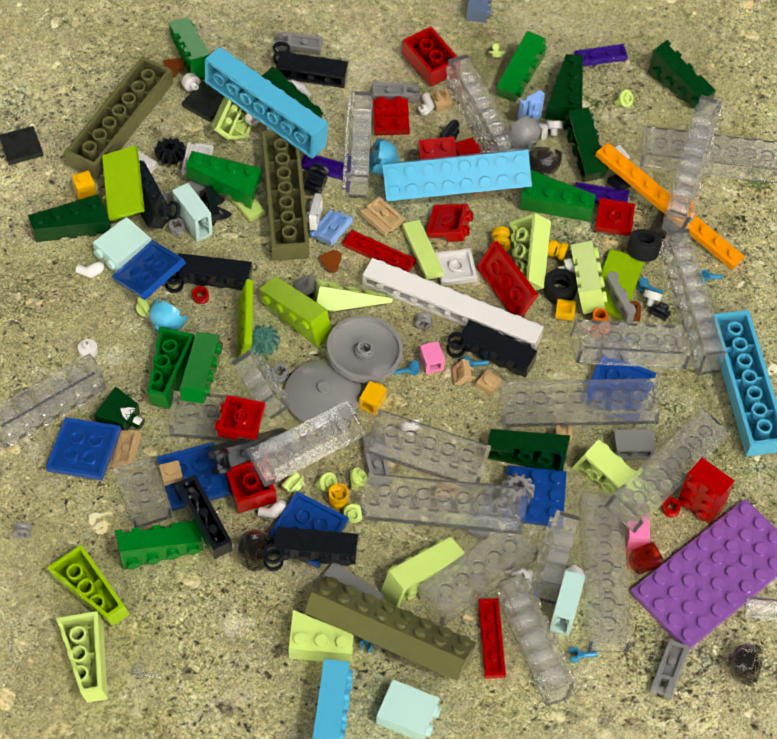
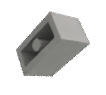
M621 428L614 430L612 437L613 453L620 456L623 460L653 459L656 451L653 429L639 428L637 430H628Z

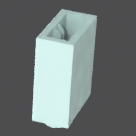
M186 183L172 190L173 201H177L181 208L178 218L184 220L185 227L196 242L213 235L211 212L190 184Z
M125 217L93 242V252L99 260L102 259L106 262L110 270L117 272L150 243L151 238Z
M565 570L549 631L566 636L570 635L586 577L580 572Z
M392 679L376 716V724L411 739L430 738L434 725H431L434 718L438 719L442 709L439 706L440 698Z

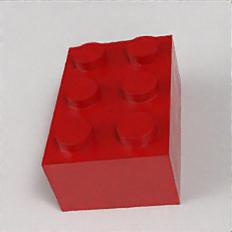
M432 26L403 39V56L430 87L459 73L460 59Z
M702 457L688 472L678 500L685 509L691 510L700 520L711 524L724 509L735 480Z

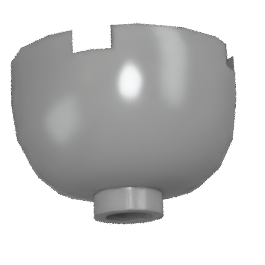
M531 115V118L525 116L511 125L513 129L510 132L506 130L504 134L512 147L516 149H531L536 146V141L539 139L541 131L537 120Z

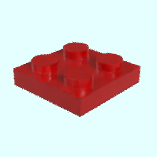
M600 198L595 231L630 237L635 204Z

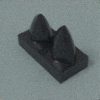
M205 186L200 199L211 212L212 226H214L217 220L227 219L232 213L218 207L225 199L219 194L214 193L212 186Z

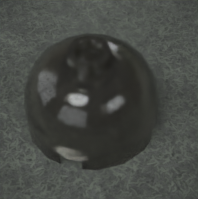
M550 147L530 148L531 170L546 176L554 174L561 165L562 152L555 149V152L549 151Z
M249 530L238 539L235 547V555L238 562L253 572L263 569V550L267 545L274 544L275 539L262 530ZM269 549V550L267 551V553H268V552H271V551H275V550H274V549Z
M741 644L734 650L733 654L728 655L727 666H730V673L737 682L751 687L755 686L753 682L757 683L763 661L759 659V654H763V647L761 645Z

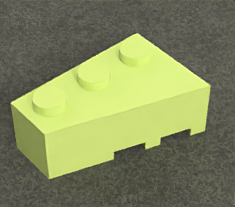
M293 610L289 659L312 661L330 659L350 662L349 664H352L353 634Z

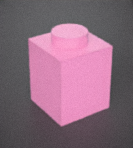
M428 342L421 345L419 356L425 374L443 371L445 359L439 342Z
M629 520L626 528V548L647 549L650 541V522L647 520Z

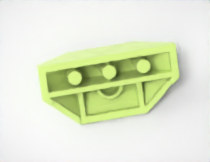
M224 97L211 124L213 129L228 140H245L252 128L245 121L247 112Z

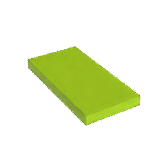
M134 145L102 155L109 220L114 221L144 212L138 148Z
M610 249L600 277L603 276L604 284H606L608 273L616 272L619 276L618 282L622 289L626 290L628 300L631 302L645 262L636 260L629 254ZM603 287L602 292L606 291L608 302L604 303L605 310L609 313V316L623 320L608 291Z
M250 279L245 281L238 304L237 362L240 364H245L252 345L253 280Z

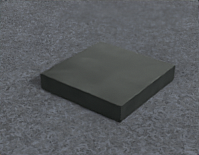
M202 81L199 84L198 90H193L183 100L182 107L211 122L225 96L205 83V81Z
M34 126L0 135V142L9 165L44 156Z

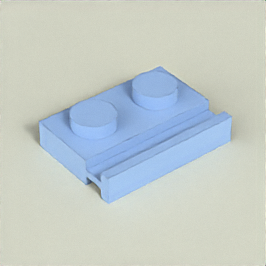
M541 90L527 96L524 101L520 100L517 121L525 116L531 118V115L536 120L540 119L545 97Z
M330 209L319 222L318 229L310 232V236L312 239L317 238L318 241L332 246L352 224V217L340 212L335 213Z

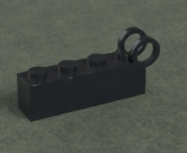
M279 41L273 45V61L277 65V70L287 80L345 88L349 61L291 53L290 45L284 41ZM278 46H285L287 50L277 51L276 48Z
M139 160L145 210L140 212L148 228L162 229L169 219L176 220L179 217L181 208L177 201L166 202L146 163ZM173 205L176 207L174 216L171 214V207Z
M178 253L186 264L176 272V276H171L166 281L165 288L170 293H178L182 291L184 284L189 283L241 291L247 279L251 280L252 262ZM181 283L177 289H171L168 284L177 285Z
M471 320L468 321L461 333L453 332L447 339L446 351L450 357L460 358L464 355L465 351L471 352L483 360L493 362L498 367L506 368L514 374L525 378L537 357V350ZM455 336L461 337L460 341H459V340L450 341V340H451L452 337H455ZM449 348H452L454 350L462 349V351L458 354L452 353Z
M281 427L258 433L257 440L239 438L209 446L208 456L211 458L212 466H214L211 468V473H226L231 471L233 466L293 451L291 431Z
M196 475L178 482L174 486L175 493L180 503L185 505L213 559L215 560L233 551L232 540Z
M276 526L274 544L267 545L263 550V564L269 571L280 570L284 560L296 559L301 562L319 561L322 564L339 563L343 566L356 565L358 534ZM269 549H274V550H275V551H271V552H268V553H267V551H268ZM270 556H277V557H278V558L275 559V560L269 559ZM280 562V564L276 567H271L267 564H277Z

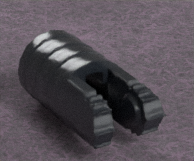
M457 120L449 122L438 138L455 137L456 140L460 133L458 129L459 122Z

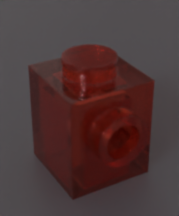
M653 541L633 549L629 557V564L633 570H636L639 576L659 568L663 557Z

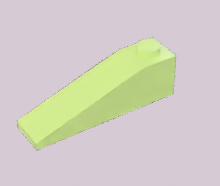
M315 279L313 300L326 308L327 312L328 310L338 311L391 303L393 301L389 294L371 290L361 292V289L354 286L343 288L337 282Z

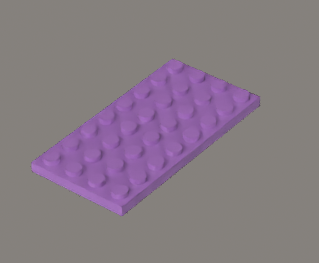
M744 499L631 589L630 594L676 642L688 645L692 649L777 578V529L747 499Z

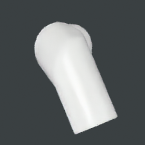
M295 80L289 81L301 93L306 94L308 98L310 97L311 93L303 83Z
M429 93L422 95L421 98L424 104H422V107H418V111L423 116L428 115L434 108Z
M95 262L88 267L78 264L75 272L93 278L102 273L104 264L102 262Z
M278 500L270 508L259 507L258 517L277 519L285 510L286 502Z

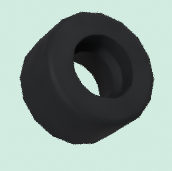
M634 230L628 240L627 252L632 258L639 261L650 262L656 260L659 256L662 239L658 234L650 230Z
M562 268L550 271L545 277L543 288L545 297L554 304H557L558 299L572 301L578 287L576 276L571 271ZM556 284H562V285L566 286L567 288H565V289H559V288L555 287L554 285H556Z

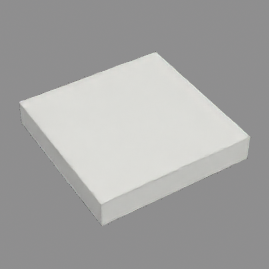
M471 248L435 252L444 271V275L439 277L441 286L477 282L478 277Z

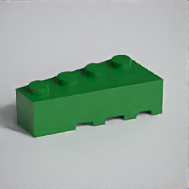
M188 17L169 22L170 36L181 59L184 61L187 72L196 74L200 81L205 80V58L210 53L197 33L194 23H191Z
M526 31L497 85V95L515 103L519 97H522L526 85L530 82L546 55V38Z
M191 151L186 164V178L203 186H212L215 192L221 195L223 193L237 203L240 201L245 204V207L251 209L261 183V168Z
M531 170L532 186L523 187L519 210L591 222L595 194Z
M159 326L156 353L153 358V369L150 374L147 393L152 405L170 409L181 386L195 335Z
M196 332L180 386L181 401L204 404L206 397L210 396L211 384L214 381L220 362L219 355L222 352V343H219V335Z
M193 521L171 523L167 528L153 525L150 530L142 531L140 527L131 529L132 532L125 533L122 532V529L115 530L123 570L136 569L145 564L153 565L162 560H174L179 556L195 555L199 551H203L201 535Z

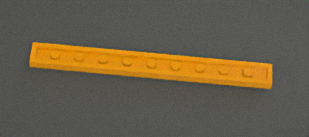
M607 142L596 152L595 156L728 268L733 270L744 259L745 256L610 143Z

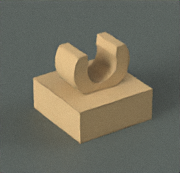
M447 89L431 94L436 111L453 107V102Z
M462 359L452 368L454 385L461 386L465 382L470 383L476 379L475 376H471L474 368L469 365V360Z

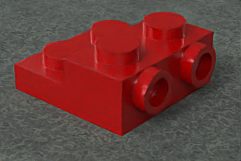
M381 96L373 99L375 136L410 135L408 98L396 96L394 99H386Z
M467 203L433 205L426 231L428 238L445 237L447 242L465 241V237L470 234L469 222H472L474 219L473 211L470 210Z
M227 395L225 402H222L220 406L221 417L220 419L217 418L215 423L218 437L233 440L243 437L257 440L266 402Z

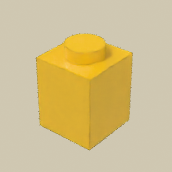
M89 170L71 175L73 187L79 200L97 195L95 183Z
M369 381L359 398V409L377 416L387 398V388L380 383Z

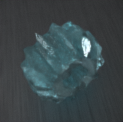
M264 324L262 328L255 326V330H252L250 350L255 351L256 356L260 353L264 357L266 353L272 355L273 350L277 351L279 348L280 337L278 336V331L273 330L271 325L268 328Z

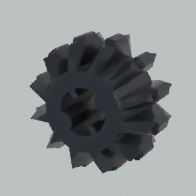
M171 136L169 139L163 137L162 141H158L155 147L156 159L161 161L162 165L168 164L170 167L171 164L178 165V162H183L186 152L183 142H179L178 137L172 139Z
M312 164L304 183V189L313 194H321L328 180L329 168L321 164Z

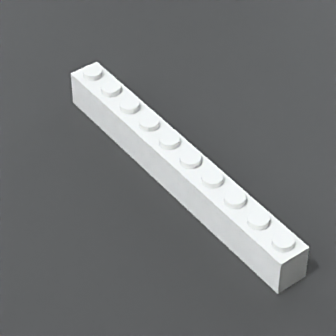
M372 258L363 273V286L389 294L393 298L460 325L466 326L468 321L471 320L535 350L542 338L544 326L537 322H531L519 315L506 312L502 308H496L484 301L471 298L467 294H461L449 287L436 284L434 281L408 273L399 267L388 265L384 261Z

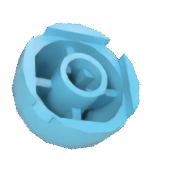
M377 138L373 144V147L376 149L373 153H370L368 169L370 173L384 175L383 164L399 162L400 157L397 156L395 145L387 140Z
M158 298L154 301L149 313L150 320L155 325L154 329L156 331L159 330V326L179 331L188 320L186 315L184 317L179 315L180 310L163 300L160 303Z

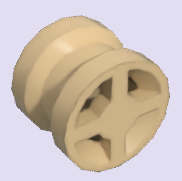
M555 425L554 434L570 435L569 445H571L572 426L561 427L560 425Z

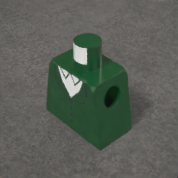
M117 387L111 391L94 414L96 422L118 425L122 430H129L131 426L140 430L145 423V419L139 416L140 409L138 403Z

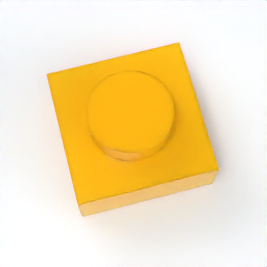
M558 299L555 318L574 321L576 301Z

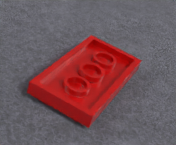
M498 241L492 242L476 268L509 313L523 318L538 297V293Z

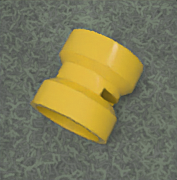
M504 226L494 228L492 230V238L494 239L492 242L498 241L505 251L509 250L511 247L509 228Z
M551 239L547 257H556L558 260L563 261L566 258L569 244H561L557 240Z
M336 483L329 489V505L335 510H342L344 506L348 505L349 490L344 484Z

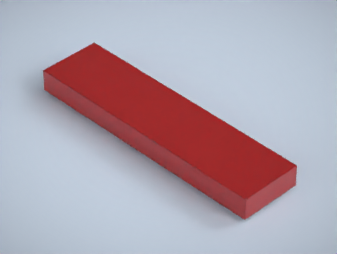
M352 229L343 241V247L370 259L384 261L386 264L399 267L408 273L416 263V258Z
M499 598L478 599L485 679L506 678Z

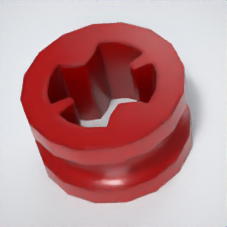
M198 286L192 291L195 303L201 305L209 301V291L206 287ZM199 293H200L201 295L204 294V297H201V296L198 297L197 294H199Z
M673 497L667 498L662 506L663 514L670 518L676 517L681 509L680 501ZM671 505L672 507H675V510L672 511V509L668 508V506Z

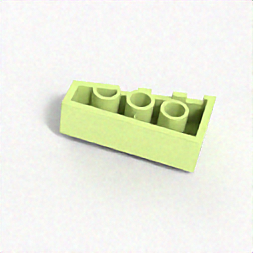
M537 213L510 222V228L513 229L511 241L514 242L512 255L515 257V264L535 291L543 289L545 284L551 226L550 220Z
M593 241L572 244L571 250L583 314L593 313L598 308L605 309L604 303L608 302L606 291L602 292V288L605 287L603 276L599 277V273H602L601 263L596 261L599 258L598 247L594 248Z
M599 439L572 467L577 472L582 470L586 473L585 478L589 481L595 480L600 483L602 490L607 494H615L617 501L637 515L645 509L658 493L650 483L645 482L639 476L636 470L631 469L620 456L614 454L609 446Z
M452 537L445 540L441 539L429 549L424 548L415 557L410 556L402 564L390 567L380 592L384 594L386 602H391L400 608V603L403 600L407 599L409 602L415 598V594L422 587L424 590L428 589L436 581L437 577L441 580L461 566L466 554Z
M98 611L56 618L82 696L87 703L108 699L104 624Z

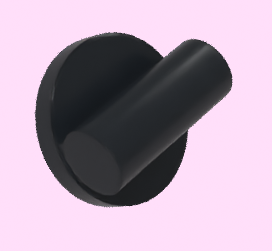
M661 301L659 304L654 303L649 311L665 322L671 313L669 306Z

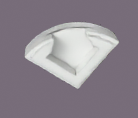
M538 123L541 131L539 139L542 141L547 138L548 127L546 124Z

